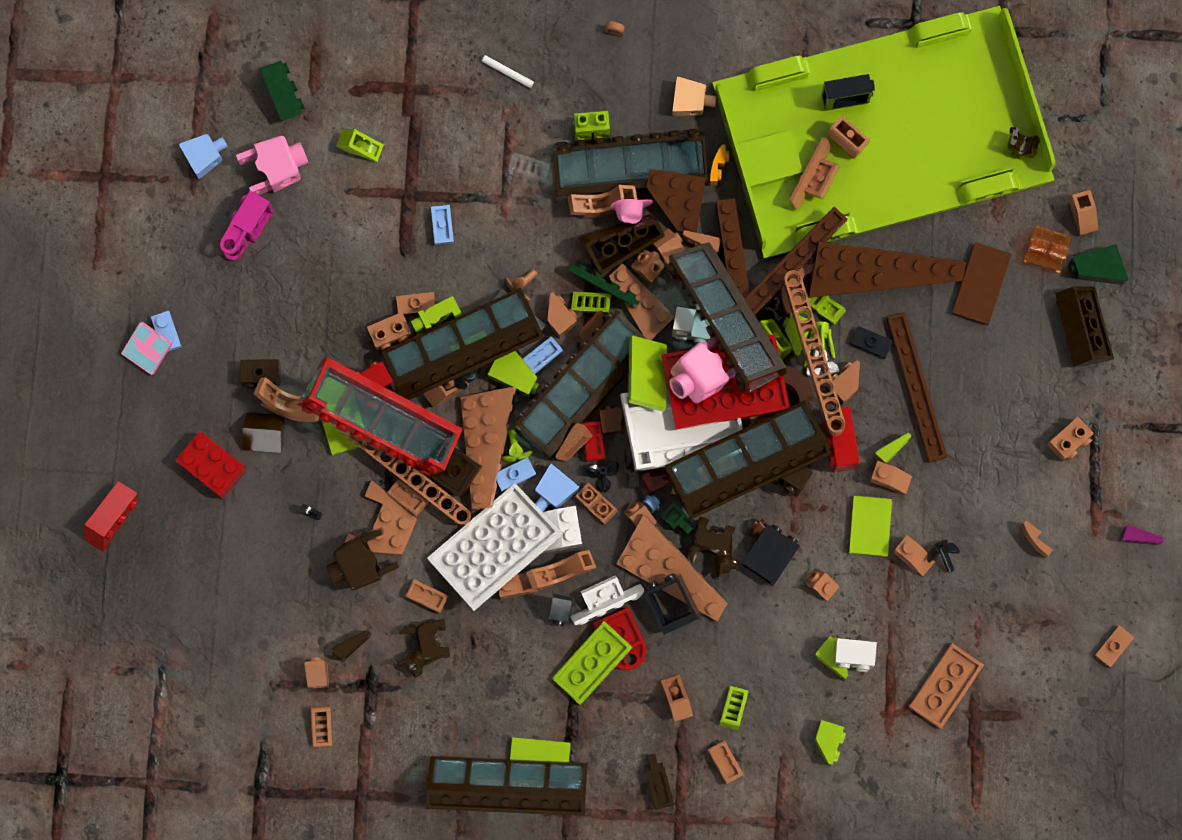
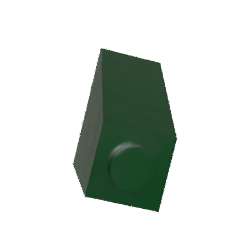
M1117 244L1075 256L1069 264L1071 274H1074L1075 278L1079 280L1123 285L1129 280Z

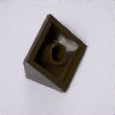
M247 412L243 424V451L282 454L285 417L275 414Z

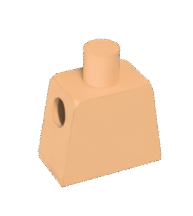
M677 77L672 116L703 115L704 106L715 107L716 96L705 95V84Z

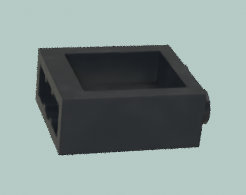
M869 74L825 81L821 93L825 111L870 103L873 91H875L874 81L870 80Z
M674 573L664 577L665 581L659 584L655 581L647 585V589L643 592L663 635L698 620L701 616L681 574L676 576ZM677 582L691 612L667 622L653 593Z

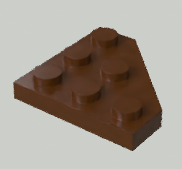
M649 168L646 187L677 231L684 232L686 230L697 233L706 177Z

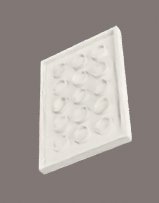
M514 483L494 500L493 507L485 508L427 559L472 610L475 611L563 534Z

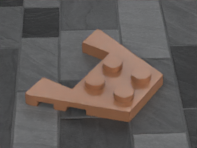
M371 481L364 497L382 504L372 531L382 527L384 533L367 543L374 553L403 555L418 519L389 496L374 481ZM348 534L345 543L356 536Z

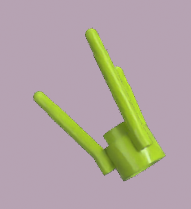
M815 322L824 353L825 339L828 338L830 352L834 359L836 356L829 323ZM810 332V338H809V339H811V338L814 337L813 333H811V332ZM806 359L804 360V367H807Z

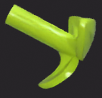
M516 430L508 431L511 444L509 449L510 456H501V459L515 462L516 459L523 460L529 457L533 451L523 453L521 446L518 444Z

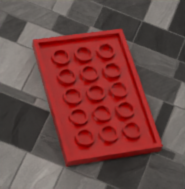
M775 334L768 335V338L778 352ZM749 339L729 342L726 344L727 346H732ZM758 342L732 351L733 356L746 376H751L773 367ZM714 345L709 351L717 353L723 360L722 367L725 372H728L731 369L726 364L725 354L723 352L720 353L716 345ZM689 350L661 354L676 430L777 413L790 407L784 376L748 395H745L743 390L739 391L735 384L736 378L734 377L719 392L699 403H694L689 396L683 399L679 398L670 387L669 381L673 378L671 368ZM777 372L750 382L749 390L777 375Z

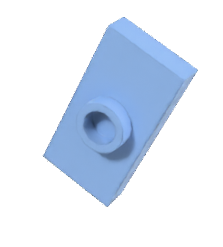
M551 336L524 357L523 361L536 374L563 353V350Z
M527 457L499 471L496 481L503 492L514 483L518 485L536 476V473Z

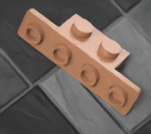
M822 137L821 141L816 145L812 158L809 159L803 175L800 176L795 190L790 195L789 202L794 209L799 210L806 195L823 200L839 169L838 164L825 160L832 147L825 137Z

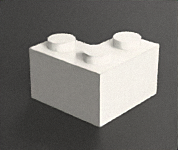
M683 307L676 308L672 337L683 342L687 341V339L694 340L696 344L699 342L704 344L710 340V336L705 328L707 325L704 320L700 321L697 314H695L696 310Z
M837 638L834 664H838L840 668H850V665H852L853 668H856V671L868 672V670L875 666L877 642Z

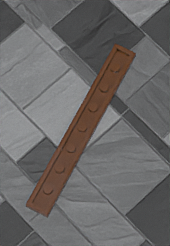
M833 207L744 298L754 315L784 286V277L787 272L791 270L798 272L814 256L817 241L827 242L847 222L848 219L837 208ZM739 310L729 314L743 328L747 324Z
M906 313L888 316L886 318L927 461L931 463L946 459L947 454Z

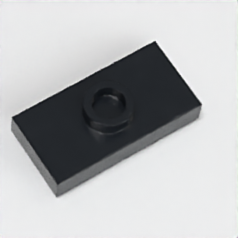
M858 326L850 344L885 359L893 340Z

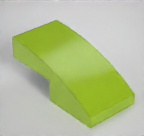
M807 294L811 309L833 325L846 312L843 306L830 299L829 296L809 297Z

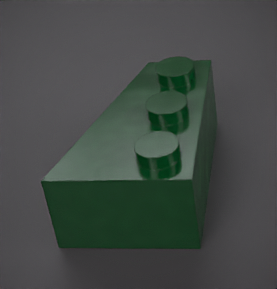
M278 61L260 68L281 122L302 114L304 105L301 98H296L294 92L297 91L294 81H289L287 74L290 71L287 63Z

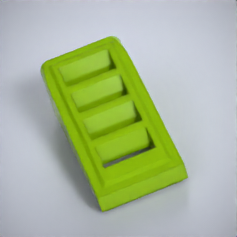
M573 292L571 309L576 312L593 314L602 311V315H608L611 294ZM578 297H582L581 307H577ZM586 298H589L588 307H585ZM593 299H597L596 308L592 307ZM601 300H604V308H600Z
M904 434L877 450L873 456L878 461L887 464L910 440L911 434Z
M733 686L729 687L720 721L721 727L739 730L748 690ZM732 694L743 697V699L741 700L731 696ZM729 703L740 704L741 707L730 705ZM728 710H731V711L739 712V714L736 715V714H733V713H729V712H727V711H728Z

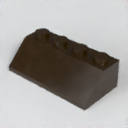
M1073 286L1055 293L1056 303L1060 310L1061 322L1065 329L1066 341L1070 348L1074 367L1113 360L1114 356L1095 287Z

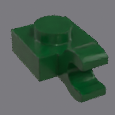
M674 502L660 515V518L673 530L679 527L687 536L693 531V528L684 521L687 515Z

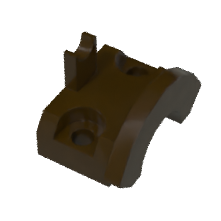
M1010 127L1007 147L1009 150L1014 151L1011 156H1016L1017 159L1021 155L1033 158L1037 154L1040 142L1039 137L1036 135L1024 136L1019 133L1020 128Z

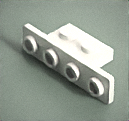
M615 575L580 591L587 609L570 617L574 625L585 624L590 618L602 616L608 610L619 608L629 600L639 599L644 592V588L641 584H638L623 591Z

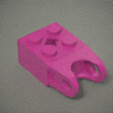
M249 191L248 195L245 194L241 199V206L238 211L235 210L232 214L231 223L220 242V247L226 258L232 261L238 260L243 255L251 241L256 242L274 212L270 201L252 191ZM238 251V254H237L236 256H230V255H229V254H234V253H236V252Z

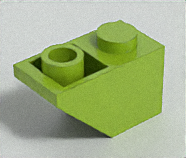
M821 720L814 740L827 765L832 766L833 762L837 763L840 755V751H837L839 743L843 744L846 733L843 732L844 727Z

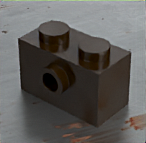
M279 359L240 360V383L245 388L255 389L259 379L266 377L274 385H281V362Z

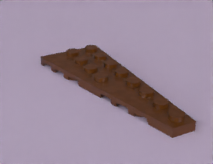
M818 240L808 296L820 297L963 281L966 262Z

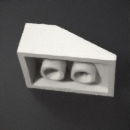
M576 506L543 512L563 535L542 553L582 547Z

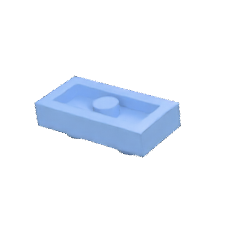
M450 205L431 207L435 245L454 243Z
M170 311L151 316L155 331L173 343L169 351L181 348Z

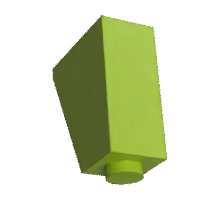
M516 351L495 360L488 373L489 379L506 387H515L516 392L528 398L531 393L535 394L539 387L537 376Z

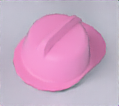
M622 199L613 202L611 208L616 211L617 218L620 221L636 224L642 218V209L651 205L653 201Z

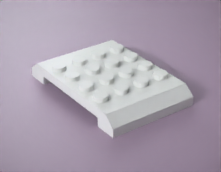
M668 389L666 393V410L664 412L628 403V393L620 395L635 470L665 467V465L743 429L741 419L676 430ZM740 449V450H738V451H736V452H733V453H731V454H729V455H727V456H725V457H731V456L740 455V454H743V452H742V450Z

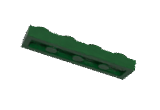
M571 263L568 270L574 275L635 308L639 305L640 301L636 299L637 295L627 290L625 293L619 290L621 286L612 281L607 283L603 281L605 277L594 272L592 275L587 272V267L579 263L577 266Z

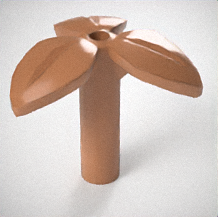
M532 269L526 276L518 277L512 282L506 278V284L511 292L518 288L523 290L538 274Z

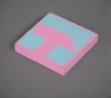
M140 322L121 354L149 374L154 375L173 343L144 322Z

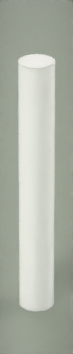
M486 55L483 57V63L532 88L534 81Z

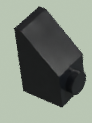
M553 594L549 621H553V625L564 627V624H569L573 597Z

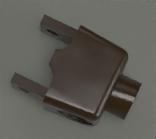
M382 527L366 535L361 533L336 548L333 552L336 561L326 565L328 574L335 586L347 582L351 590H357L381 580L383 575L401 566L399 560L380 568L374 552L371 551L367 543L383 535L384 530Z

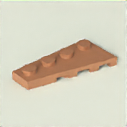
M623 263L609 276L610 281L621 286L619 290L625 293L629 290L637 295L636 299L640 301L637 308L625 302L624 304L646 339L653 340L675 319V316Z

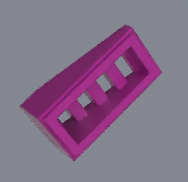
M1127 525L1124 527L1120 541L1160 545L1164 542V539L1158 535Z

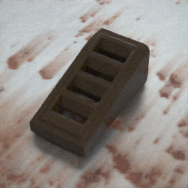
M368 630L363 631L331 649L342 661H345L372 634Z

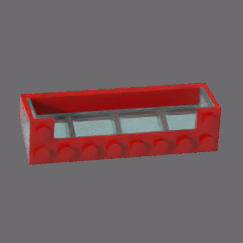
M328 357L320 362L297 404L302 407L304 412L319 416V419L323 422L333 423L338 430L352 433L355 439L369 442L371 447L386 451V454L392 458L398 457L403 460L405 465L415 466L420 469L422 474L427 476L446 469L462 432V428Z

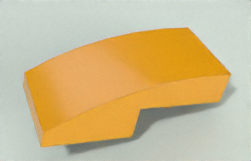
M721 145L714 158L710 175V186H717L718 180H721V169L718 168H725V162H729V151H726V145Z

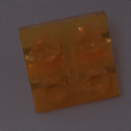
M1035 225L1024 262L1060 273L1068 254L1072 236Z

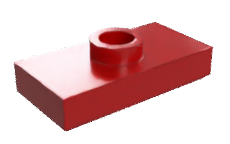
M601 421L582 423L593 435L584 444L586 461L606 460Z

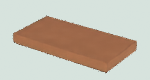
M951 643L908 708L941 730L984 664Z

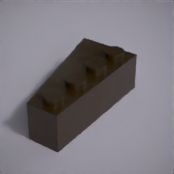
M649 214L643 216L636 224L622 223L579 237L578 240L593 268L602 275L663 238L665 234L658 220Z

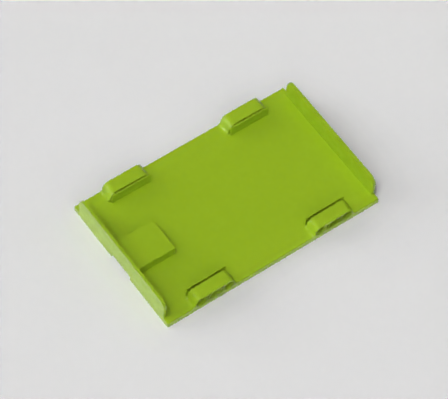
M1000 6L966 15L963 12L918 23L911 29L809 57L794 56L754 67L745 74L712 82L764 260L788 254L833 207L837 208L848 220L827 242L837 241L1054 182L1052 170L1055 167V157L1007 8H1002L1001 10ZM869 74L870 80H873L875 85V91H873L870 103L825 111L821 94L825 81ZM841 116L847 118V121H850L855 128H858V131H861V133H864V136L870 139L867 146L855 159L827 135L830 127ZM1010 127L1020 128L1019 133L1024 136L1036 135L1039 137L1040 142L1037 154L1033 158L1021 155L1017 159L1016 156H1011L1014 151L1009 150L1007 147ZM822 137H825L832 146L825 160L838 164L839 169L823 200L806 195L799 210L794 209L789 202L790 195L795 190L800 176L803 175L809 159L812 158L816 145L821 141Z

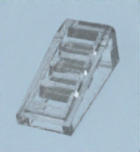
M513 152L508 172L509 174L545 183L550 164ZM517 161H520L519 169L515 168ZM528 163L526 171H523L524 164ZM532 165H536L534 173H530ZM539 167H543L541 176L537 175Z

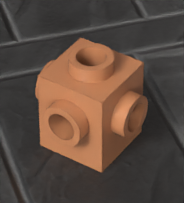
M644 249L630 267L640 278L652 283L666 265L661 261L662 257L657 252H650Z

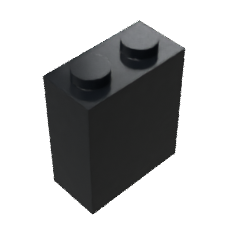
M767 524L741 565L774 586L800 545L797 544L798 540L794 537L783 535L779 527Z

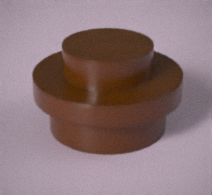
M763 518L761 521L756 520L750 528L753 530V536L755 534L759 537L767 526Z

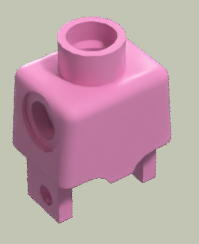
M277 136L255 143V148L236 155L240 165L257 159L255 164L258 171L266 174L268 180L249 187L250 191L257 195L271 190L275 193L298 182L301 179V175L297 167L309 163L301 143L288 146L284 136Z
M714 337L704 344L699 342L680 357L671 368L673 378L670 379L669 383L671 390L677 397L683 399L689 396L694 403H699L719 392L729 380L735 377L736 372L732 368L725 372L722 367L723 360L717 353L709 351L717 342Z

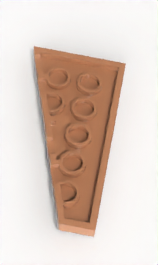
M515 387L460 397L466 455L482 465L480 471L470 484L473 510L493 507L497 488L496 480L501 467L500 459L501 454L504 452L509 427L508 419L510 412H512V399L516 391Z
M644 513L617 565L649 583L657 581L659 584L665 581L664 577L674 573L675 576L681 574L698 610L718 621L728 603L703 579V576L692 567L684 555ZM677 582L661 589L686 603Z

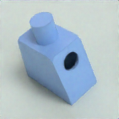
M208 134L179 144L198 179L222 162L219 151L228 147L223 137L212 142Z
M550 464L535 489V493L540 496L535 505L542 512L548 505L558 509L579 491V486L554 465Z

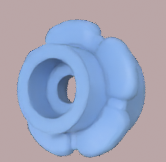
M647 495L642 502L650 513L660 509L658 506L660 502L653 495Z

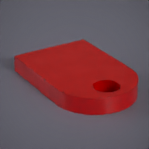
M629 607L593 623L595 629H597L605 621L633 647L627 655H635L637 658L634 665L627 664L625 656L616 666L618 669L633 670L643 663L646 657V644Z

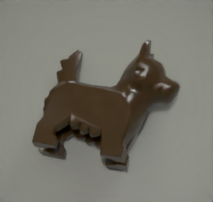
M700 516L693 535V545L690 547V553L687 556L690 557L691 563H694L700 550L714 554L716 556L715 564L718 579L720 580L722 574L739 568L738 559L732 556V535L734 534L735 527L726 525L723 532L720 530L717 532L716 529L708 531L706 526L709 519Z
M445 619L423 622L417 626L412 624L409 627L404 626V629L399 634H415L418 650L399 661L397 666L403 665L416 678L422 675L423 666L440 658H450L449 647H440V639L437 638L438 634H436L439 629L445 631Z

